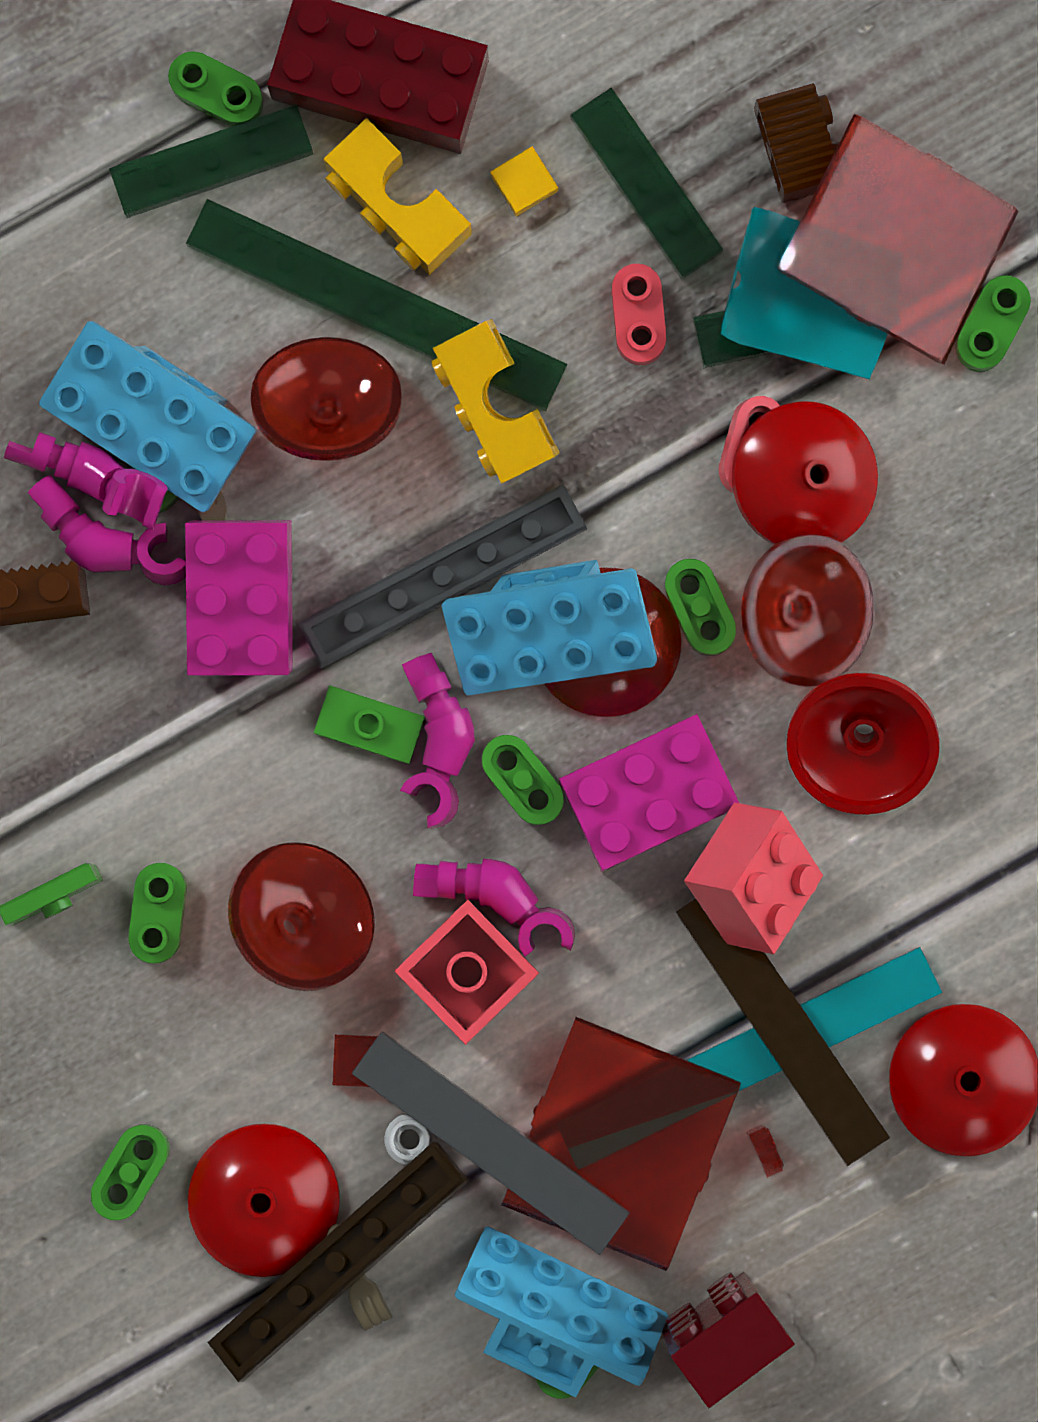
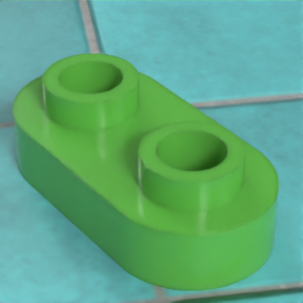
M191 51L183 53L172 62L168 73L169 83L175 96L182 102L232 127L248 126L260 116L263 109L262 93L258 84L249 76L201 52ZM190 69H198L202 72L200 80L195 83L185 81L184 76ZM234 91H242L246 94V99L240 105H232L228 102L230 94Z
M999 276L989 281L980 293L955 344L956 355L966 368L976 372L988 371L996 367L1005 356L1030 308V293L1021 280L1012 276ZM1002 292L1011 294L1014 298V306L1011 308L1000 306L997 301L998 294ZM977 336L987 337L991 342V349L986 352L979 351L974 345V339Z
M697 559L678 561L669 569L666 575L664 585L666 596L690 647L701 655H719L730 647L735 638L736 624L710 567ZM686 577L696 579L699 584V590L691 595L685 594L680 588L681 580ZM707 622L716 624L719 628V636L714 640L705 639L700 632L703 624Z
M501 735L492 739L486 745L482 754V766L487 777L525 822L532 825H545L555 820L560 814L564 803L563 792L557 781L522 739L513 735ZM511 752L516 756L517 764L513 769L507 771L498 766L497 759L501 753ZM542 791L548 796V804L544 809L536 810L530 806L528 800L533 792Z
M154 863L148 865L139 873L135 881L128 940L133 954L138 959L147 963H162L171 959L178 951L181 943L187 883L181 871L170 864ZM158 878L165 879L169 886L167 894L161 898L155 897L151 892V884ZM152 928L158 929L163 937L162 943L156 948L149 947L145 942V934Z
M140 1124L129 1128L122 1134L91 1189L92 1205L102 1217L109 1220H123L133 1215L140 1208L169 1157L170 1146L163 1131L150 1124ZM140 1140H147L153 1146V1154L149 1159L140 1158L136 1153V1145ZM114 1184H121L127 1190V1199L123 1203H117L110 1197V1189Z

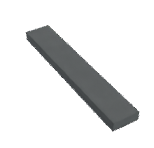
M562 484L298 623L320 667L324 669L438 609L446 599L460 597L586 531L587 527L566 487Z
M385 1032L379 1034L352 1072L362 1082L597 1254L601 1255L630 1214L629 1210Z

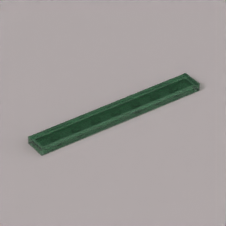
M209 199L206 200L186 242L189 248L433 360L437 358L433 350L434 347L479 325V323ZM500 333L515 364L498 372L492 378L489 385L547 412L568 364Z

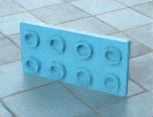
M94 321L86 323L39 401L42 408L136 470L160 479L167 485L168 491L200 512H206L210 509L257 432L254 425L224 406L227 402L226 398L148 347H133Z
M591 560L506 574L501 576L490 592L448 598L442 603V611L463 691L466 695L653 667L657 662V655L637 572L632 568L600 573L598 561Z
M489 1226L484 1228L454 1294L457 1299L499 1319L483 1353L575 1398L593 1365L634 1385L640 1386L646 1377L664 1328L665 1320L668 1317L665 1311L648 1302L642 1301Z

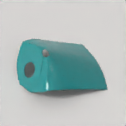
M753 207L734 270L722 320L721 334L740 345L870 379L885 343L893 316L901 254L815 227L773 211ZM737 271H739L741 282L739 286L733 288Z

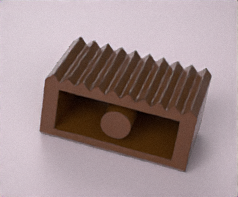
M812 83L756 99L754 112L781 203H787L791 200L805 198L809 195H815L819 192L839 187L842 179L841 172L847 171V162L841 143H832L827 125L833 124V115L827 96H818L816 86Z
M73 560L68 565L62 561L58 566L51 563L48 568L41 564L38 569L31 565L28 570L22 566L18 571L13 568L8 572L0 570V626L90 615L86 571Z

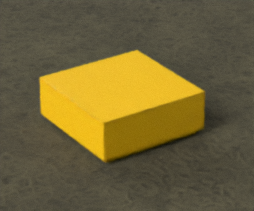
M533 146L490 171L491 178L516 217L558 192V186Z

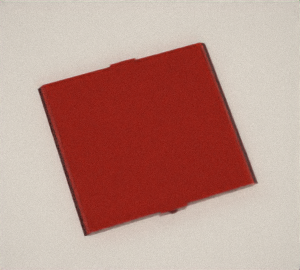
M853 114L778 266V270L846 310L845 313L856 318L859 322H863L870 327L875 326L930 359L945 364L1018 214V210L1013 205L952 170V166L946 164L941 159L936 158L930 153L925 154L866 118Z
M575 1017L544 1096L541 1095L538 1105L533 1109L534 1115L530 1123L532 1127L528 1137L630 1211L628 1217L606 1246L607 1248L667 1271L698 1192L702 1191L705 1182L709 1179V1171L712 1166L711 1159L741 1082ZM507 1188L501 1206L564 1230Z

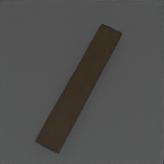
M696 899L676 911V915L846 1167L889 1140V1135L767 955L761 951L726 944Z
M433 1141L207 1343L238 1382H244L469 1182V1179L438 1142Z

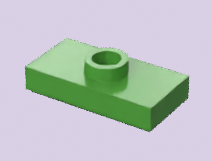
M329 685L314 734L410 765L425 716Z
M84 863L0 905V915L5 925L14 926L40 912L47 919L73 906L70 897L102 882L103 879L96 865Z

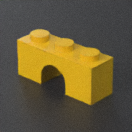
M368 118L364 119L323 159L326 171L329 173L325 177L329 186L342 199L346 200L351 195L364 208L359 213L361 218L375 233L381 235L386 231L398 243L394 251L412 270L421 266L430 275L472 235L471 223L437 189L422 202L411 206L400 205L388 197L385 192L386 184L390 177L403 165L402 154Z
M493 319L486 320L433 348L437 356L436 359L431 361L434 371L445 388L451 385L460 401L459 404L454 406L456 414L467 432L475 431L483 447L477 450V454L489 477L497 474L502 484L554 458L560 453L538 408L521 417L510 418L499 414L492 407L488 397V388L492 378L501 370L515 364Z

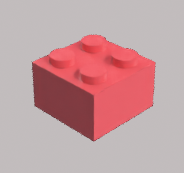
M734 802L684 882L726 944L775 954L786 935L790 932L808 899L816 890L823 874L782 811Z
M469 900L459 907L395 970L398 976L465 1045L539 974Z

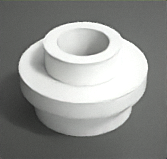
M407 1114L396 1117L388 1125L384 1136V1143L388 1154L395 1161L405 1165L410 1163L435 1141V1134ZM412 1129L418 1133L420 1141L415 1148L409 1149L401 1144L400 1136L403 1131Z

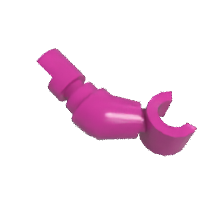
M41 432L38 434L33 449L9 441L4 454L5 459L45 472L46 467L54 469V476L68 480L66 486L77 489L103 502L102 509L107 515H117V512L135 518L144 527L154 529L168 489L167 485L160 479L136 469H124L107 451L83 441L80 446L67 441L64 446L55 444L56 437Z
M51 475L38 481L27 492L43 510L41 519L52 531L58 529L61 531L59 539L67 546L65 553L80 567L96 573L132 571L133 564L140 565L145 577L156 584L164 586L173 585L185 579L186 560L178 557L171 563L160 564L150 557L155 546L167 542L168 530L166 523L155 524L153 530L146 529L139 537V540H134V533L106 528L99 520L93 522L86 513L79 515L80 506Z
M431 652L402 664L418 703L425 702L427 706L423 714L428 722L424 727L428 738L422 764L428 767L426 772L413 775L406 780L400 791L417 796L418 792L426 786L432 785L437 789L441 798L440 806L436 812L427 816V828L434 829L444 827L452 821L458 811V793L449 779L451 775L458 776L475 742L474 726L468 709H461L456 697L450 698L448 691L452 689L445 672H440Z
M483 859L482 864L468 863L467 869L458 868V862L440 861L439 865L416 864L413 896L456 899L457 893L465 894V900H477L480 906L490 907L510 925L517 922L521 926L518 942L524 957L535 948L531 935L533 928L545 923L551 924L559 930L562 939L561 946L571 951L575 940V929L569 916L561 910L551 907L538 909L535 904L539 899L516 867L493 859Z

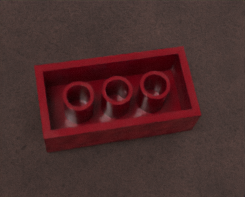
M293 0L267 86L271 99L357 125L368 118L379 131L461 154L489 62L488 45L332 0Z
M731 1272L725 1274L707 1288L710 1296L696 1308L689 1302L665 1320L668 1328L662 1333L669 1354L708 1409L795 1345L777 1316L744 1272L736 1278Z

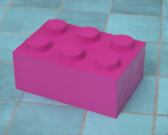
M191 520L186 522L187 675H289L293 671L292 520Z
M698 714L559 778V784L601 872L725 815L734 802L739 803Z

